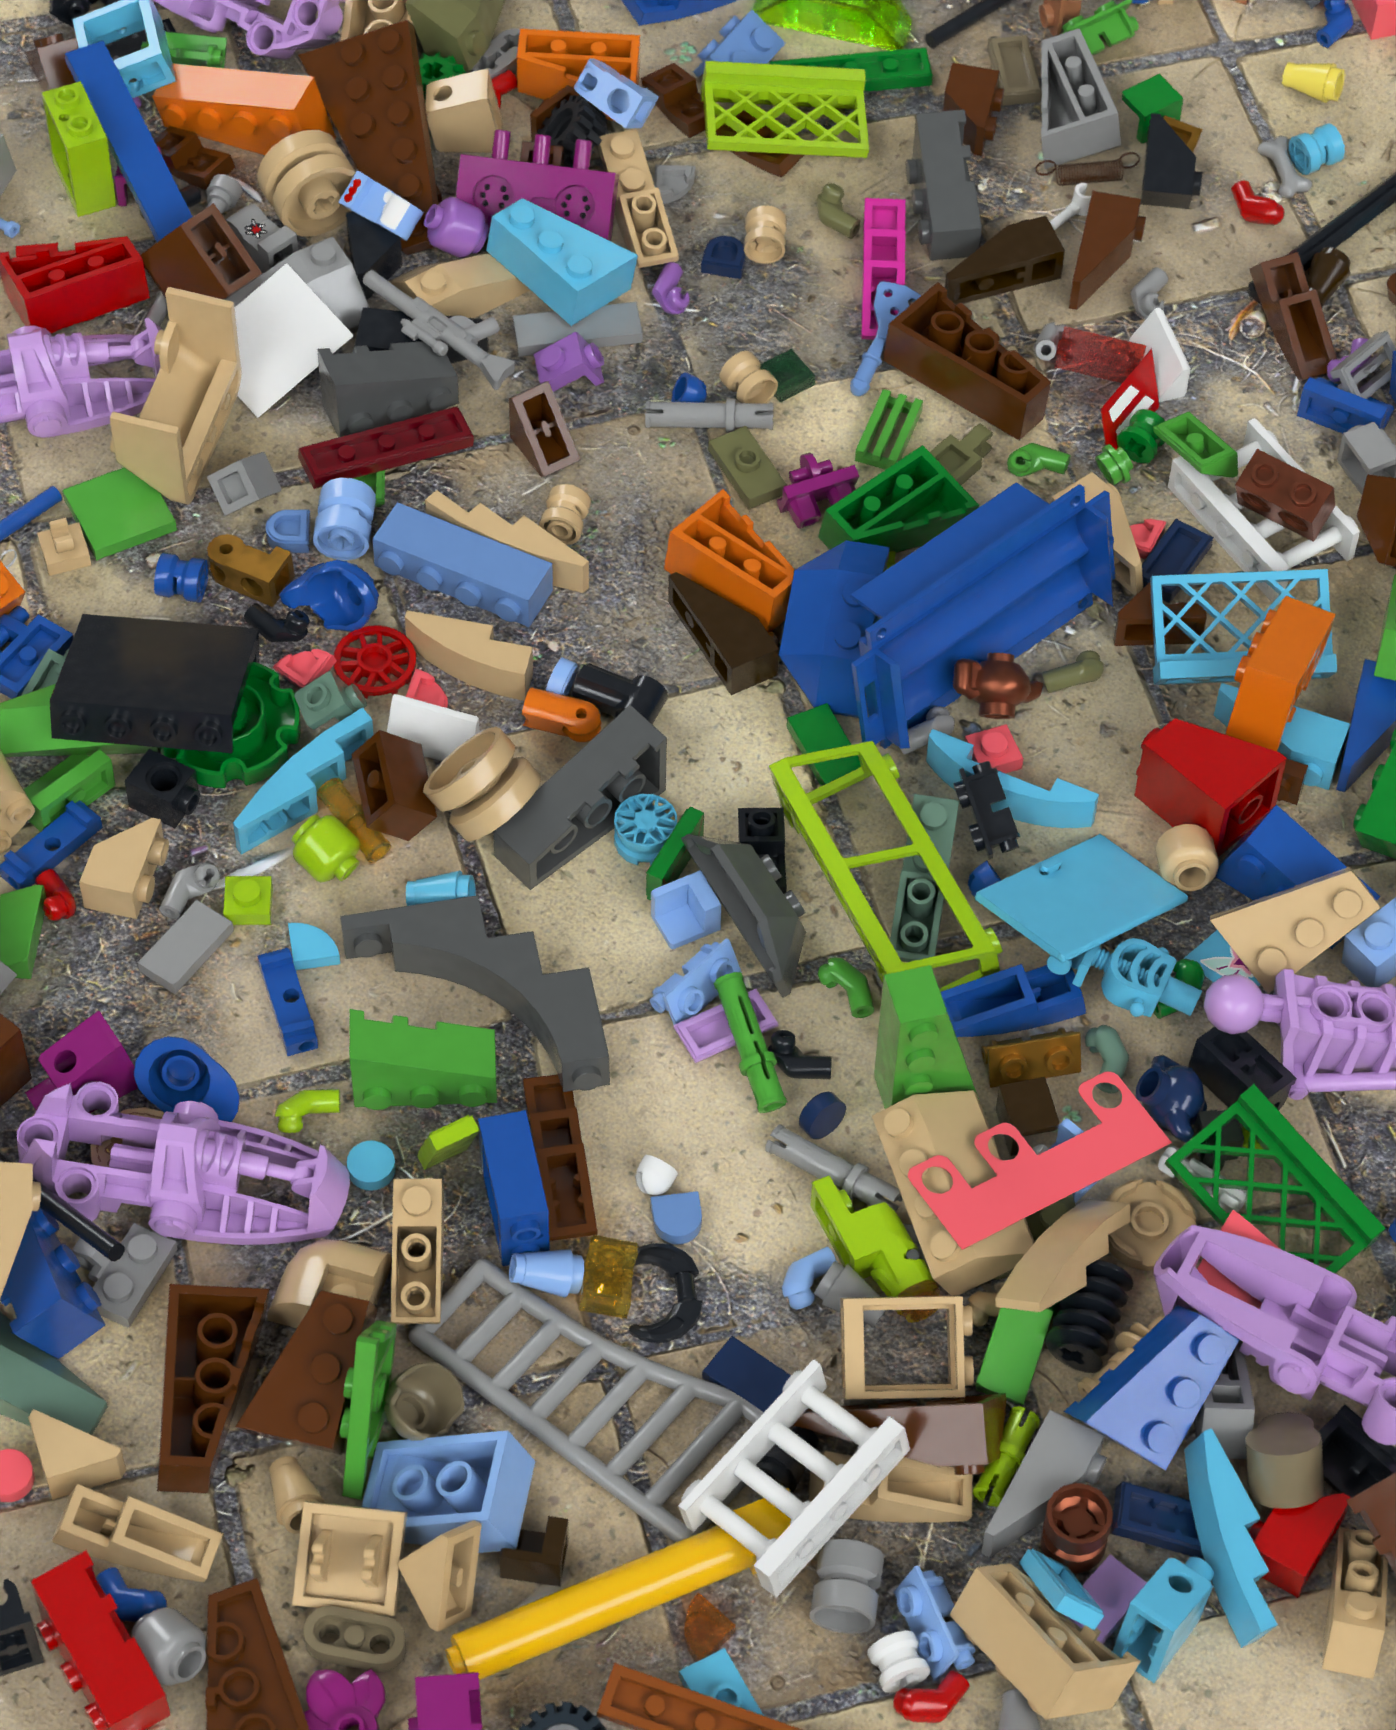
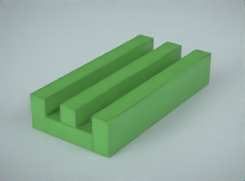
M883 389L856 448L855 461L886 470L901 460L922 413L923 400L915 398L914 402L911 403L907 401L906 395L899 394L897 398L891 397V391ZM887 408L892 409L873 453L868 452ZM901 413L908 414L889 458L883 457V453Z

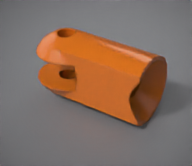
M533 687L528 690L522 709V715L526 717L523 726L566 736L576 742L591 741L599 734L601 730V715L599 709L593 703Z

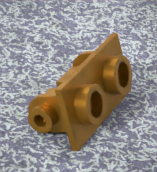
M1058 1028L1055 1032L1032 1035L1030 1040L1025 1041L1021 1037L1003 1041L990 1040L989 1045L981 1047L983 1062L985 1065L988 1064L989 1087H998L1003 1084L1040 1077L1050 1078L1081 1072L1080 1032H1066L1064 1028Z

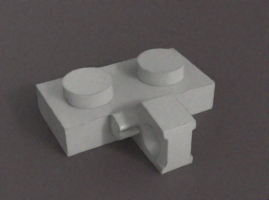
M133 1223L121 1242L124 1245L125 1251L123 1256L117 1261H110L81 1238H79L72 1249L80 1263V1267L89 1270V1279L96 1283L93 1290L101 1301V1306L97 1308L100 1315L127 1328H130L178 1250L175 1240L159 1235L136 1223Z

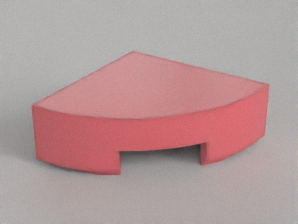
M1144 519V523L1130 526L1140 558L1146 559L1159 542L1165 531V521Z
M312 649L311 651H304L294 655L288 654L281 658L273 668L277 673L301 689L328 672L337 660L326 651Z
M415 669L406 697L448 708V698L440 685L435 682V678L425 671Z

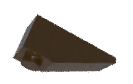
M1047 216L1022 220L1006 226L948 272L945 280V288L948 290L947 297L954 304H964L1061 279L1065 250Z
M677 572L669 575V604L731 695L778 676L779 640L772 631H766L756 616Z

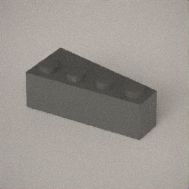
M629 705L546 781L512 818L493 831L494 856L529 890L533 889L613 830L615 812L619 805L627 798L638 794H655L659 796L666 790L667 737L635 708Z

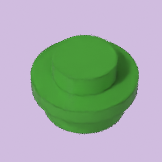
M1110 444L1102 447V453L1096 456L1095 460L1105 479L1112 485H1116L1119 482L1123 484L1131 480L1129 471L1133 469V464L1127 453L1121 447L1114 449Z

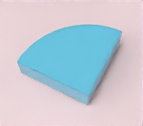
M288 923L295 970L340 964L338 948L327 933L309 924Z

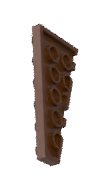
M407 19L299 54L298 56L308 75L314 76L324 106L358 170L424 212L408 240L401 239V251L408 256L434 248L427 238L428 228L424 226V220L429 208L433 204L439 205L414 26Z
M258 1578L208 1595L206 1730H310Z

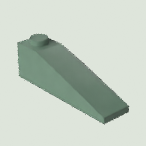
M0 1312V1414L31 1426L28 1416L35 1409L92 1435L108 1407L107 1402L55 1357L14 1335L9 1325L12 1321Z

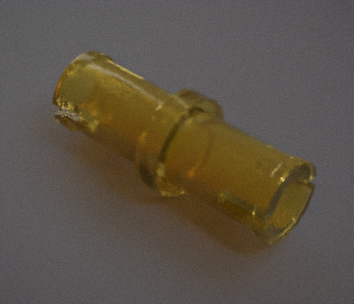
M332 778L326 781L318 789V798L324 802L333 816L337 817L358 837L360 841L359 849L369 863L382 859L391 849L390 842L385 839L381 832L366 827L362 804H358L340 778Z

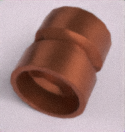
M1073 1483L1065 1485L1053 1493L1047 1504L1040 1544L1043 1554L1067 1566L1075 1574L1091 1570L1099 1564L1105 1554L1113 1511L1109 1500L1100 1490L1089 1484Z

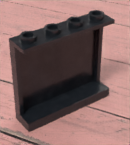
M82 614L50 698L52 738L233 753V724L252 663H259V628Z

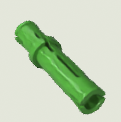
M729 973L716 979L714 987L717 989L729 1028L742 1060L739 1063V1069L743 1076L748 1077L757 1103L758 1112H772L782 1108L788 1102L783 1094L774 1068L777 1060L775 1054L767 1049L757 1016L743 981L742 973Z

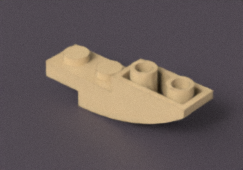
M632 129L600 136L599 138L602 139V142L597 147L604 171L619 174L614 214L628 250L638 255L637 267L643 268L679 261V254L659 188L654 187L638 130Z

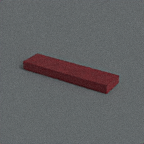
M456 406L300 447L298 459L313 489L323 487L331 479L357 478L473 447L474 435L459 407Z

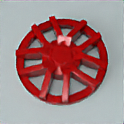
M365 626L350 632L341 639L333 654L337 660L333 665L336 676L348 686L355 684L365 699H368L369 696H380L389 693L392 695L397 694L398 689L405 684L409 685L416 668V652L411 641L403 633L386 626ZM377 635V643L367 644L365 636ZM382 636H388L396 641L383 645ZM357 639L359 640L361 648L348 647L350 643ZM403 649H406L407 651L406 653L393 655ZM341 657L349 658V659H354V660H353V661H341ZM408 664L406 671L399 666ZM344 672H352L353 674L348 678ZM389 673L393 674L398 679L392 682L387 675ZM363 677L368 678L365 686L358 684ZM377 681L383 685L374 687Z

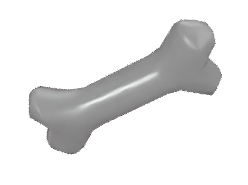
M1278 136L1274 142H1262L1258 146V153L1273 160L1282 180L1278 191L1279 194L1284 198H1292L1295 193L1308 192L1312 188V181L1296 173L1288 155L1290 139L1285 136Z

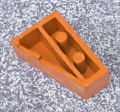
M1288 596L1284 597L1277 611L1269 609L1261 632H1256L1247 656L1243 655L1236 670L1234 681L1241 684L1225 735L1278 751L1286 723H1291L1296 712V708L1293 706L1302 690L1306 691L1325 650L1336 614Z

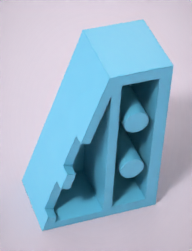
M523 198L492 216L486 249L490 255L571 326L631 289L638 258L637 254Z

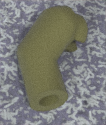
M1092 650L1084 651L1078 655L1076 662L1042 672L1048 693L1096 681L1104 671V664L1100 661V656L1097 652Z

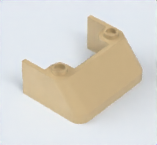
M168 287L165 295L169 321L165 330L160 329L154 343V353L159 355L160 370L139 418L112 411L110 416L112 431L110 450L112 453H115L117 463L166 498L189 505L194 499L237 398L241 383V362L234 302Z

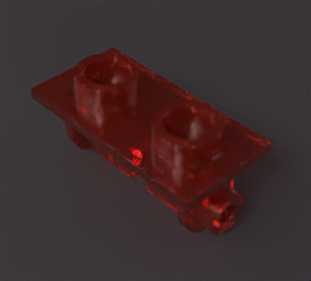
M1065 326L1062 339L1059 340L1057 346L1055 368L1123 383L1144 358L1147 345Z

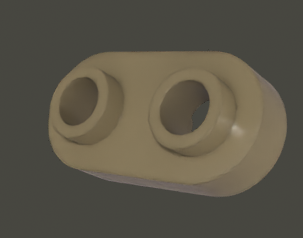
M323 1606L314 1610L304 1623L303 1635L305 1646L314 1658L323 1662L363 1670L372 1669L374 1672H386L398 1666L406 1653L405 1633L402 1626L396 1620L387 1616L337 1606ZM327 1633L339 1635V1639L334 1643L329 1644L321 1640ZM382 1642L389 1645V1649L384 1653L378 1654L371 1650L377 1643Z

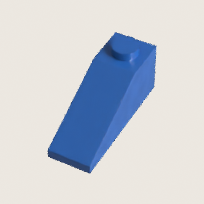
M1364 660L1339 773L1337 791L1345 792L1390 746L1391 737L1396 728V681L1374 676L1376 661Z

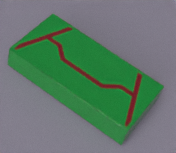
M689 807L680 818L646 872V895L648 900H651L652 890L677 880L683 872L691 856L681 838L687 834L704 836V812Z

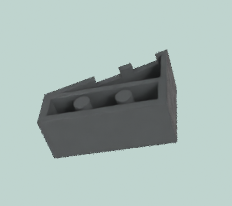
M965 109L916 113L912 159L906 160V179L908 184H914L915 189L912 190V207L914 214L921 215V220L918 221L920 244H927L930 261L967 258L980 248L982 227L975 181L970 180L966 160H971L970 145H963L964 125L966 124Z
M423 341L392 343L389 347L390 350L369 351L367 345L354 346L353 353L332 354L330 348L317 349L322 405L337 436L350 435L434 411H441L459 404L458 376L447 354L444 356L437 355L433 352V348Z

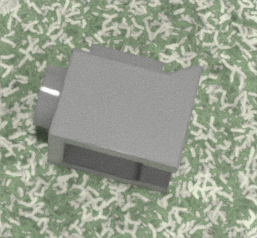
M1375 422L1354 426L1343 433L1337 462L1361 495L1367 474L1396 478V446L1382 428L1379 429Z

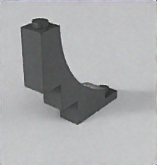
M478 895L340 916L346 959L373 957L378 954L392 952L395 972L422 974L441 978L479 992L509 1010L538 1038L552 1060L563 1092L574 1090L586 1091L599 1086L610 1085L609 1053L589 967L543 974L534 931L487 938Z

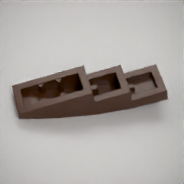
M558 1074L523 1079V1091L528 1122L549 1211V1241L597 1235L598 1231L587 1161L573 1091L563 1092Z

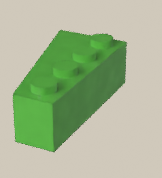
M931 965L884 975L874 1078L885 1109L914 1094L971 1090L977 1094Z

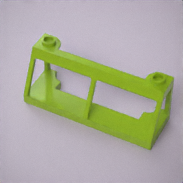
M869 741L785 757L769 765L780 807L784 808L785 818L791 828L794 827L798 834L801 833L875 963L877 974L882 982L884 975L928 965L936 968L977 959L978 970L940 988L941 992L1000 971L997 955L1002 953L1003 950L995 932L991 927L984 930L897 783L896 779L900 778V775L889 753L881 756L874 742ZM854 755L859 756L861 764L860 768L807 794L792 770V767ZM873 775L911 840L912 845L843 858L815 811L813 804ZM914 855L920 856L973 947L911 962H902L851 874L850 869Z

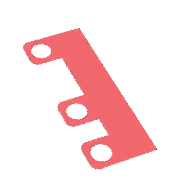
M1108 1071L1083 1082L1078 1089L1080 1096L1101 1121V1124L1037 1155L1014 1125L1000 1123L978 1134L974 1139L975 1147L997 1176L971 1188L947 1157L936 1155L910 1168L908 1179L963 1250L1172 1142L1116 1073ZM1099 1083L1113 1084L1120 1090L1122 1102L1115 1108H1104L1093 1099V1088ZM997 1134H1005L1012 1137L1019 1147L1017 1156L1011 1160H1000L994 1157L988 1148L990 1138ZM930 1167L945 1169L953 1180L951 1189L945 1193L929 1191L922 1182L923 1172Z

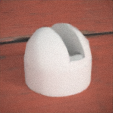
M644 1155L635 1175L636 1185L643 1193L654 1196L666 1193L672 1186L678 1172L666 1162L651 1155Z

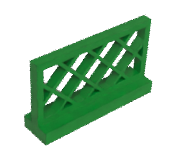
M1255 1084L1242 1093L1234 1104L1165 1161V1165L1221 1227L1230 1213H1226L1218 1204L1219 1188L1246 1190L1245 1214L1240 1215L1251 1224L1279 1226L1278 1247L1285 1251L1286 1227L1313 1229L1312 1254L1288 1253L1318 1266L1319 1263L1330 1264L1325 1269L1335 1274L1362 1251L1364 1252L1376 1242L1386 1229ZM1233 1118H1236L1249 1132L1248 1148L1221 1146L1222 1128ZM1214 1135V1145L1204 1144ZM1255 1140L1263 1149H1255ZM1193 1152L1213 1153L1212 1178L1194 1177L1181 1162ZM1220 1155L1247 1157L1246 1181L1219 1179ZM1254 1158L1273 1159L1281 1167V1184L1253 1182ZM1288 1176L1296 1185H1288ZM1203 1186L1212 1187V1196L1203 1188ZM1253 1191L1280 1193L1279 1217L1252 1215ZM1287 1194L1306 1195L1314 1204L1313 1220L1286 1218ZM1321 1213H1322L1330 1222L1320 1221V1220H1321ZM1320 1230L1339 1231L1351 1244V1247L1341 1256L1320 1255Z

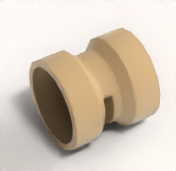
M764 205L757 206L747 213L745 220L747 234L744 240V251L750 260L756 263L770 264L779 261L784 256L786 244L784 234L787 220L785 214L780 209Z
M742 351L733 355L727 360L720 371L721 382L728 390L737 392L736 398L740 403H767L774 396L778 388L777 380L768 370H761V363L750 351Z
M558 484L552 487L546 501L548 509L543 512L539 526L565 545H571L576 543L581 537L583 531L582 520L588 515L591 499L579 487L569 484Z

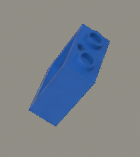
M526 1110L479 1118L481 1171L503 1267L510 1264L513 1253L523 1254L550 1251L549 1211Z

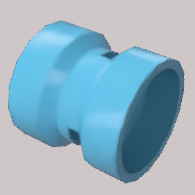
M1327 123L1316 127L1310 135L1301 133L1292 137L1289 140V154L1298 172L1308 175L1318 171L1322 164L1333 165L1342 161L1345 155V145L1337 128Z

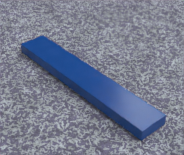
M104 41L65 53V62L75 82H82L106 134L108 147L156 242H158L193 216Z

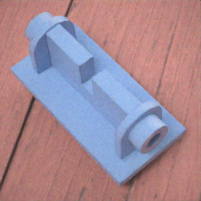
M726 938L720 944L718 942H714L711 945L704 944L700 951L682 966V970L686 975L681 976L674 973L661 986H657L653 990V997L649 1001L658 1013H663L667 1010L673 1024H677L699 1013L718 995L717 989L714 987L716 979L729 973L741 972L730 940Z
M919 1565L914 1566L894 1590V1595L897 1599L900 1613L905 1617L910 1630L917 1637L919 1656L927 1661L933 1681H938L951 1664H954L956 1670H963L974 1664L973 1654L976 1650L974 1645L965 1637L963 1629L955 1621L945 1622L943 1617L950 1616L949 1614L954 1607L943 1577L936 1576L934 1570L922 1572Z

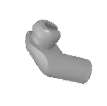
M203 863L178 871L171 880L159 911L168 918H180L189 899L206 894L216 887L220 879L218 868L214 864Z

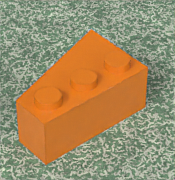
M520 28L517 50L518 92L545 100L553 97L567 85L574 88L589 58L597 59L609 65L620 75H624L639 86L640 35ZM603 112V114L606 116V119L616 122Z
M722 489L670 531L664 570L671 574L677 572L756 616L767 632L773 631L786 618L795 569L770 541L763 542L753 530L754 523L747 515L740 516L730 504L731 497Z

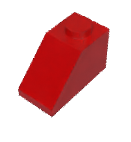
M1339 1493L1321 1497L1314 1503L1299 1508H1273L1265 1523L1258 1520L1253 1524L1248 1533L1269 1570L1262 1578L1298 1598L1344 1521L1349 1507L1347 1500L1352 1497Z

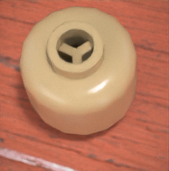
M1194 824L1177 825L1165 831L1157 841L1155 851L1161 877L1179 890H1199L1216 877L1219 869L1218 856L1214 841L1205 828Z

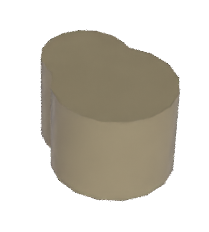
M1291 1412L1276 1413L1263 1418L1259 1423V1427L1250 1431L1245 1438L1249 1497L1258 1504L1280 1509L1299 1508L1319 1500L1324 1494L1322 1438L1320 1432L1314 1428L1312 1419L1306 1415Z

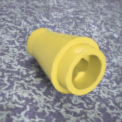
M1288 62L1283 72L1282 84L1327 103L1329 100L1337 101L1344 86L1345 72L1343 69L1337 68L1335 63L1295 64Z

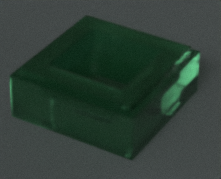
M792 349L761 364V370H768L778 382V388L774 396L780 403L815 385V374Z

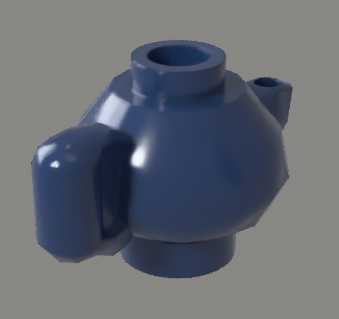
M1163 1054L1154 1057L1151 1062V1068L1141 1076L1137 1083L1136 1098L1142 1102V1106L1161 1130L1170 1131L1176 1138L1186 1143L1194 1134L1192 1125L1195 1124L1198 1112L1207 1111L1203 1083L1192 1068L1182 1066Z

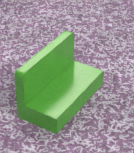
M98 749L90 756L87 754L71 755L30 784L24 791L34 806L35 813L28 821L41 832L66 811L65 805L70 801L76 803L80 800L86 806L94 802L116 785L112 760L101 749Z

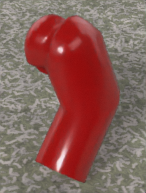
M1241 180L1232 186V194L1241 217L1245 221L1255 224L1277 225L1283 220L1284 208L1282 205L1271 198L1256 196L1249 181Z

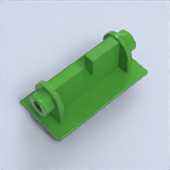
M1126 0L1119 4H1116L1115 1H1110L1099 7L1094 12L1095 15L1084 19L1082 15L1077 16L1063 25V33L1080 28L1092 55L1103 51L1105 48L1099 37L1101 35L1109 47L1130 39L1134 36L1135 31L1139 29L1136 18L1134 16L1129 17L1126 13L1127 8L1133 1Z
M165 32L173 64L225 68L227 38ZM148 38L147 42H142L141 49L149 46Z

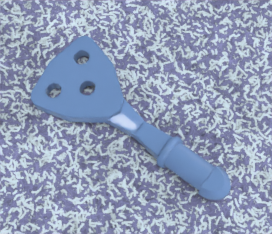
M882 281L877 285L874 302V313L878 324L877 335L867 352L863 353L862 362L857 373L851 379L850 390L853 395L863 396L870 389L869 384L874 373L882 363L881 355L886 344L889 323L909 307V302H915L922 296L909 287ZM890 292L892 296L886 297L884 294ZM896 310L898 314L892 315L890 312Z

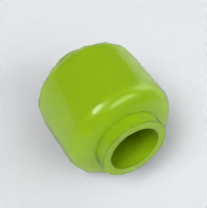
M318 815L310 817L291 839L295 844L293 858L318 882H328L335 877L343 881L360 863L355 858L360 848L358 837L333 815H326L321 818Z

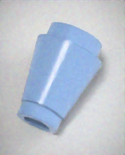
M571 1249L512 1254L509 1264V1280L511 1283H519L520 1285L566 1298L569 1293L578 1294L581 1290L584 1277V1260L582 1255L573 1254Z

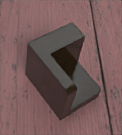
M1045 1077L999 1085L995 1109L999 1123L1014 1125L1023 1137L1056 1131L1058 1129L1059 1119ZM1003 1134L1009 1155H1017L1019 1151L1017 1142L1012 1137Z
M548 1516L545 1533L521 1529L517 1548L501 1549L499 1557L500 1578L561 1587L569 1543V1519Z

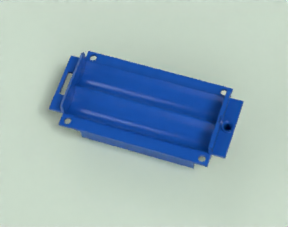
M1016 482L850 594V598L880 618V620L865 629L866 635L858 639L861 657L851 663L862 743L873 741L876 745L880 742L884 749L893 743L900 749L910 748L908 729L926 721V715L930 709L937 706L946 707L962 696L953 688L954 665L959 659H971L980 664L983 661H987L988 653H1008L1014 655L1015 659L1093 605L1092 593L1113 607L1112 580L1115 579L1110 493L1104 490L1085 503L1084 486L1078 484L1049 504Z

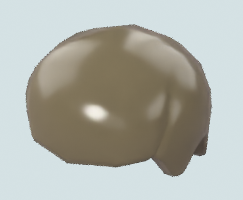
M436 1362L417 1363L401 1372L394 1378L384 1397V1411L388 1422L399 1435L412 1441L424 1440L429 1437H440L447 1434L454 1421L463 1413L465 1406L461 1384L451 1370Z

